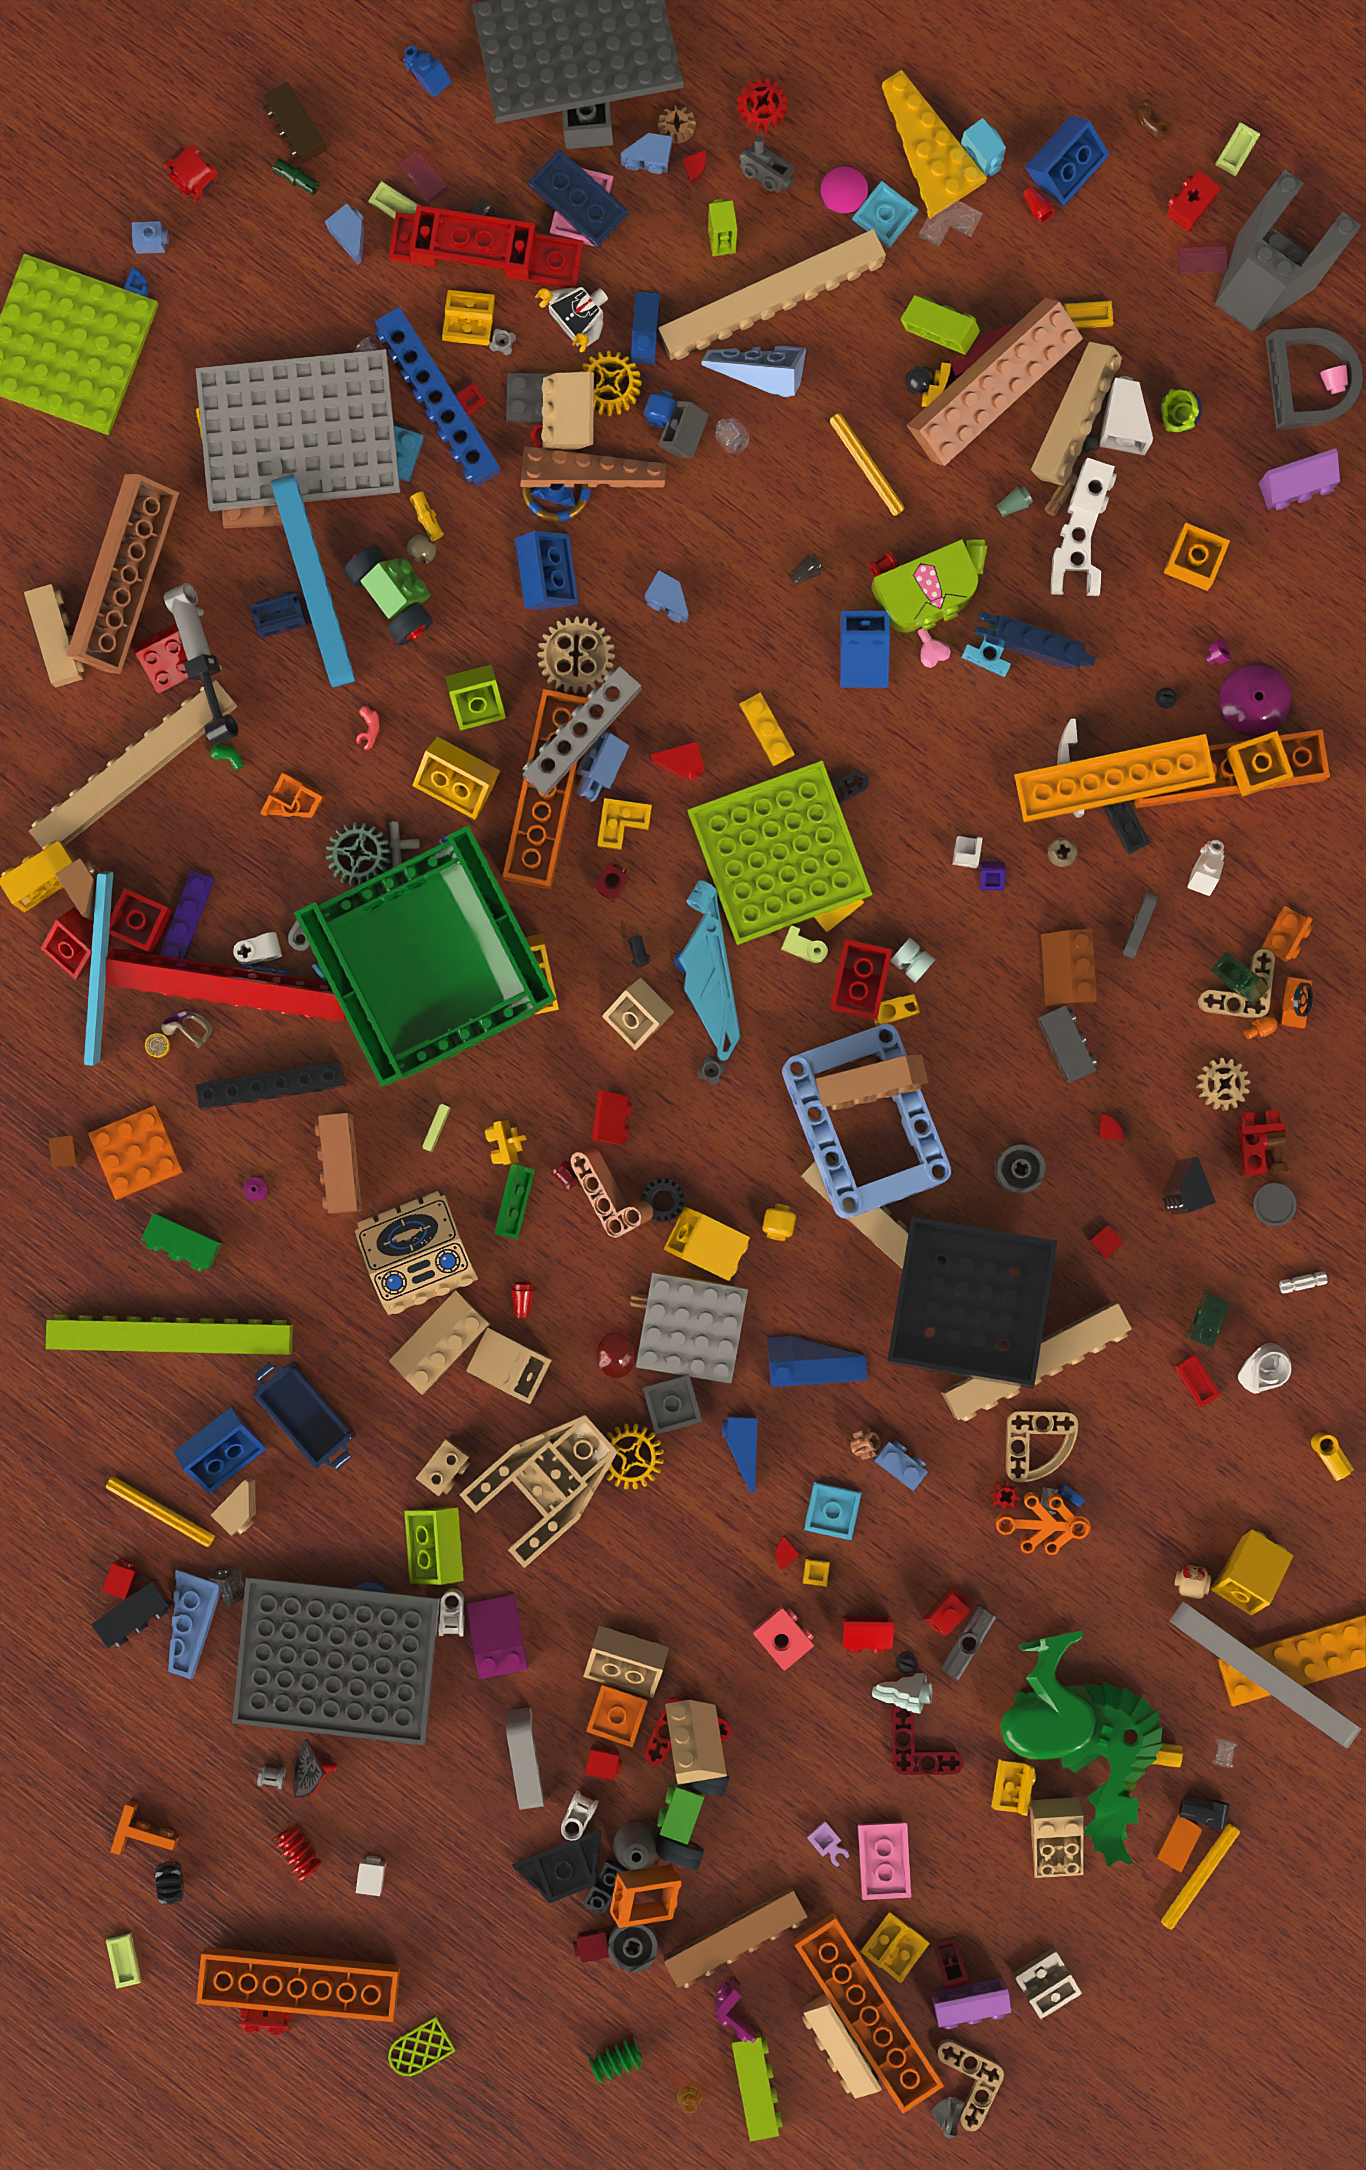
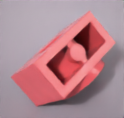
M781 1605L753 1629L752 1633L785 1671L814 1646L811 1641L814 1636L805 1626L802 1629L795 1622L799 1618L790 1608L785 1610ZM778 1634H785L788 1637L785 1645L779 1646L774 1642Z

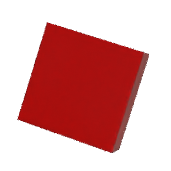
M474 382L454 394L468 416L487 404L486 399Z
M1106 1225L1089 1240L1104 1259L1124 1244L1109 1225Z

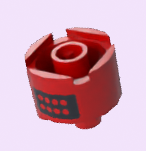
M190 144L188 147L183 145L162 166L164 170L166 168L170 170L171 173L168 177L186 196L192 194L194 196L192 201L197 202L216 183L215 176L218 172L210 163L205 164L200 158L201 153Z

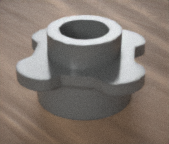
M706 1057L703 1061L704 1065L702 1069L698 1070L697 1075L700 1079L705 1078L710 1081V1084L716 1085L719 1083L721 1073L725 1071V1065L723 1063L718 1064L711 1057Z

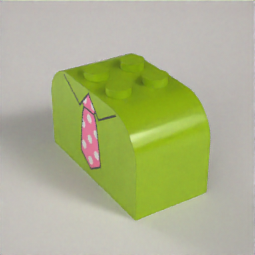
M959 540L874 577L871 590L880 610L887 611L889 614L891 628L905 633L921 628L924 631L936 625L935 622L941 619L949 621L957 617V612L962 611L968 606L978 585V575L963 540Z

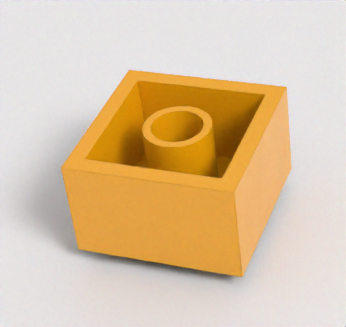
M1185 523L1180 530L1163 573L1208 591L1214 582L1230 540Z
M1277 731L1237 744L1226 751L1242 797L1287 782L1294 777Z

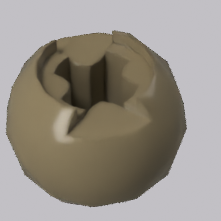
M415 535L407 543V555L415 557L414 560L419 563L427 564L436 556V544L429 542V538L423 535Z
M1058 837L1049 844L1048 857L1054 865L1067 867L1074 863L1078 855V849L1071 839ZM1060 846L1069 852L1065 855V858H1063L1062 854H1057Z

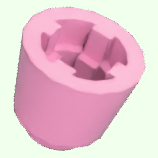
M1346 365L1320 372L1327 391L1331 390V394L1346 391L1345 386L1348 385Z

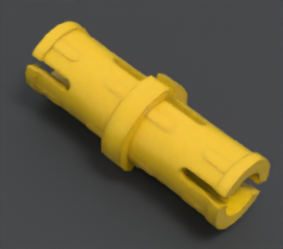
M418 492L412 495L409 499L418 514L417 519L425 528L430 541L441 538L444 533L439 527L435 518L436 513L434 510H431L424 493Z

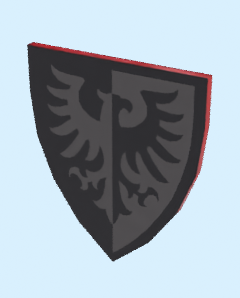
M305 1739L296 1761L294 1772V1797L296 1798L311 1796L323 1782L326 1773H334L336 1771L335 1763H320L308 1739Z

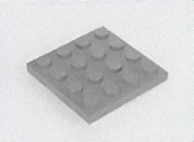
M652 1271L636 1367L732 1383L748 1288Z

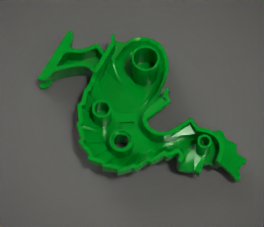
M1083 1631L1018 1644L1022 1651L1038 1653L1037 1664L1026 1677L1034 1692L1025 1694L1018 1691L1016 1693L1013 1706L1001 1719L1003 1741L1009 1749L1029 1759L1061 1758L1062 1768L1069 1767L1074 1773L1099 1756H1104L1110 1764V1774L1107 1781L1087 1797L1095 1807V1816L1086 1826L1084 1833L1093 1840L1094 1851L1104 1854L1107 1866H1111L1117 1861H1123L1130 1865L1132 1860L1125 1849L1123 1840L1128 1839L1125 1832L1126 1825L1129 1823H1139L1137 1817L1139 1801L1137 1797L1131 1798L1129 1794L1136 1787L1135 1782L1146 1773L1145 1768L1157 1760L1155 1756L1164 1744L1161 1742L1162 1727L1159 1726L1158 1710L1154 1711L1143 1696L1137 1697L1125 1688L1121 1690L1105 1682H1102V1685L1085 1683L1084 1686H1063L1057 1681L1055 1672L1061 1657L1071 1644L1081 1640ZM1126 1730H1133L1136 1733L1137 1740L1135 1743L1128 1744L1125 1742L1123 1735Z

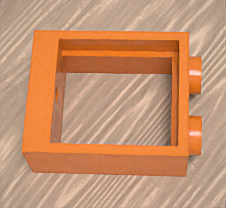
M671 1865L617 1873L610 1913L618 1927H629L673 1919L674 1911L677 1907L678 1892L682 1885L680 1875L675 1872ZM663 1888L660 1901L632 1905L635 1892Z

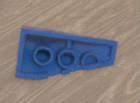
M794 1336L767 1337L771 1387L867 1380L866 1356Z

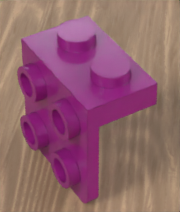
M732 1977L729 1982L725 1980L717 1990L718 1995L714 1999L716 2018L725 2026L731 2025L736 2030L735 2034L742 2041L747 2042L749 2040L751 2043H754L756 2041L755 2028L732 2009L742 1996L740 1983Z

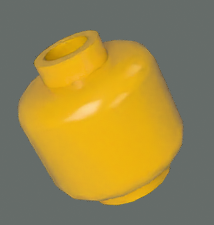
M776 1204L775 1208L766 1210L762 1230L767 1234V1238L785 1241L786 1238L792 1236L796 1215L789 1211V1206Z

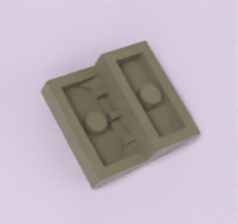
M1054 1947L1012 1973L1040 2019H1043L1082 1994Z

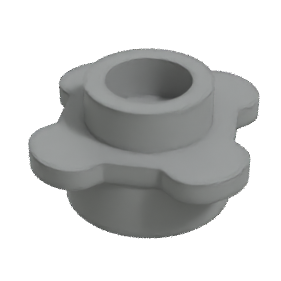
M495 329L493 341L489 344L490 350L510 355L512 353L511 346L516 340V336L512 332L508 333L505 330Z

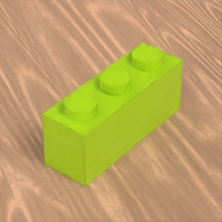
M718 199L709 204L708 232L712 256L736 253L737 224L733 200Z
M914 295L900 319L906 331L964 355L968 353L980 332L976 319L970 314L964 313L962 315L948 305L942 307L928 297L920 298Z

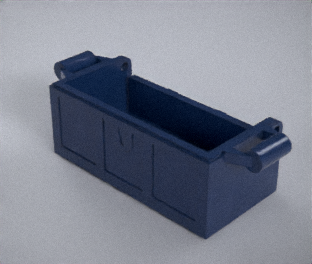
M267 1362L254 1374L257 1378L259 1390L252 1396L315 1469L326 1464L338 1470L352 1458L348 1452L347 1443L357 1434L295 1362L287 1364L283 1369ZM275 1369L278 1373L263 1385L261 1381ZM343 1447L345 1451L330 1463L329 1459Z

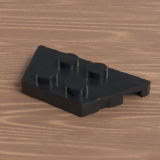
M599 1829L581 1836L577 1840L556 1846L514 1863L512 1867L549 1904L593 1887L597 1884L601 1831Z

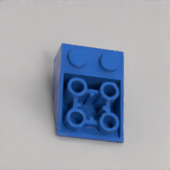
M841 611L840 688H888L890 616L887 611Z

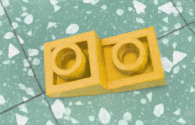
M942 363L940 370H935V385H929L928 392H923L922 407H927L945 390L951 363Z

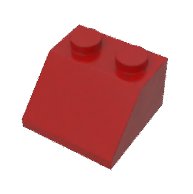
M73 907L56 919L40 948L75 980L91 965L93 923Z
M842 1616V1647L847 1648V1652L861 1653L862 1649H872L873 1653H886V1649H892L894 1621L891 1616Z

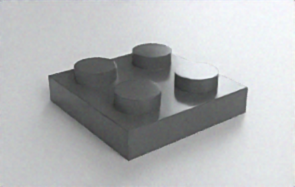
M507 374V423H543V378L552 374Z
M689 1375L643 1387L656 1435L702 1422Z

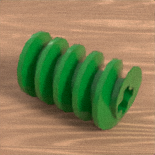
M633 2037V2045L631 2046L624 2040L623 2049L617 2043L614 2044L613 2053L608 2047H605V2056H602L597 2050L596 2059L594 2060L588 2054L594 2076L601 2084L605 2081V2075L609 2080H613L614 2071L621 2077L623 2076V2068L628 2073H631L632 2064L638 2070L642 2067L643 2059L635 2037Z

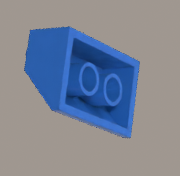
M1071 115L1025 168L1037 186L1059 205L1064 206L1110 154L1090 120Z
M532 531L515 538L525 609L546 610L578 605L569 534Z
M230 1407L176 1449L174 1454L182 1469L210 1494L264 1452L266 1447L245 1419Z

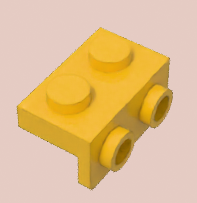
M999 1759L991 1808L994 1810L1017 1812L1020 1815L1027 1816L1028 1809L1032 1805L1031 1789L1036 1780L1035 1768L1026 1762Z

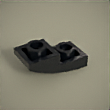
M607 1858L597 1875V1884L590 1888L582 1904L604 1916L612 1902L617 1873L626 1872L629 1869Z

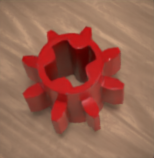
M1007 1480L1004 1486L995 1483L996 1491L989 1493L995 1496L996 1499L992 1502V1505L995 1506L1000 1503L1001 1511H1004L1006 1506L1015 1509L1014 1501L1021 1499L1015 1496L1014 1493L1018 1490V1487L1014 1486L1010 1489V1484ZM1003 1490L1010 1492L1007 1502L1003 1499L1000 1500L1002 1497L1000 1492Z

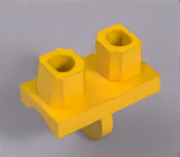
M509 1120L494 1122V1126L485 1130L488 1142L498 1140L500 1148L491 1151L492 1163H503L504 1165L518 1163L517 1152L523 1151L521 1141L527 1140L526 1135L519 1136L517 1127L511 1128Z

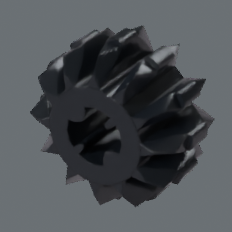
M172 1861L158 1864L155 1869L158 1901L161 1904L167 1905L181 1902L184 1897L181 1864Z

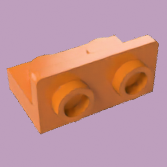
M1284 906L1264 940L1261 949L1270 950L1275 957L1284 962L1289 961L1291 958L1295 959L1301 950V946H1299L1303 937L1307 938L1313 928L1310 925L1313 918L1310 916L1304 917Z

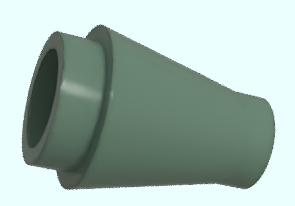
M1025 486L1016 487L996 507L1001 516L1005 517L1011 513L1029 508V504L1033 503V500Z

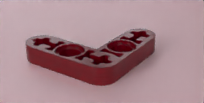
M894 1705L891 1712L892 1765L895 1771L902 1775H949L959 1773L964 1763L958 1752L953 1750L915 1751L914 1713L907 1711L910 1713L905 1716V1725L910 1724V1728L904 1726L896 1728V1724L901 1725L900 1716L896 1715V1712H900L901 1707ZM902 1731L910 1735V1740L905 1745H901L896 1741L897 1734ZM896 1749H910V1752L905 1751V1758L907 1761H910V1764H907L905 1769H901V1766L897 1764V1761H901V1752H896ZM931 1756L934 1758L935 1763L931 1769H924L921 1766L923 1757ZM937 1756H942V1761H949L950 1756H954L955 1760L959 1761V1763L955 1764L953 1769L950 1768L949 1764H941L942 1769H938L939 1760Z

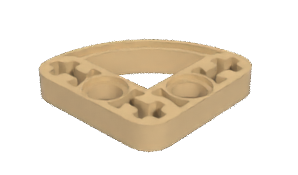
M1012 1412L1007 1417L1006 1427L1007 1476L1015 1482H1029L1045 1477L1056 1470L1069 1456L1075 1444L1078 1432V1420L1075 1415L1068 1412ZM1017 1415H1020L1022 1420H1029L1028 1415H1033L1031 1418L1032 1430H1028V1424H1022L1020 1429H1016V1425L1012 1424V1420H1016ZM1039 1416H1046L1048 1418L1049 1425L1046 1429L1041 1430L1037 1428L1036 1419ZM1052 1416H1057L1056 1421H1064L1065 1417L1068 1416V1419L1073 1421V1425L1068 1426V1430H1065V1427L1062 1425H1055L1057 1430H1052L1054 1425ZM1030 1434H1065L1063 1443L1057 1453L1045 1464L1029 1470ZM1019 1439L1023 1441L1025 1447L1021 1453L1017 1454L1012 1451L1011 1444ZM1011 1456L1017 1458L1025 1456V1461L1019 1460V1466L1024 1469V1473H1020L1018 1478H1016L1014 1473H1011V1469L1016 1467V1461H1011Z

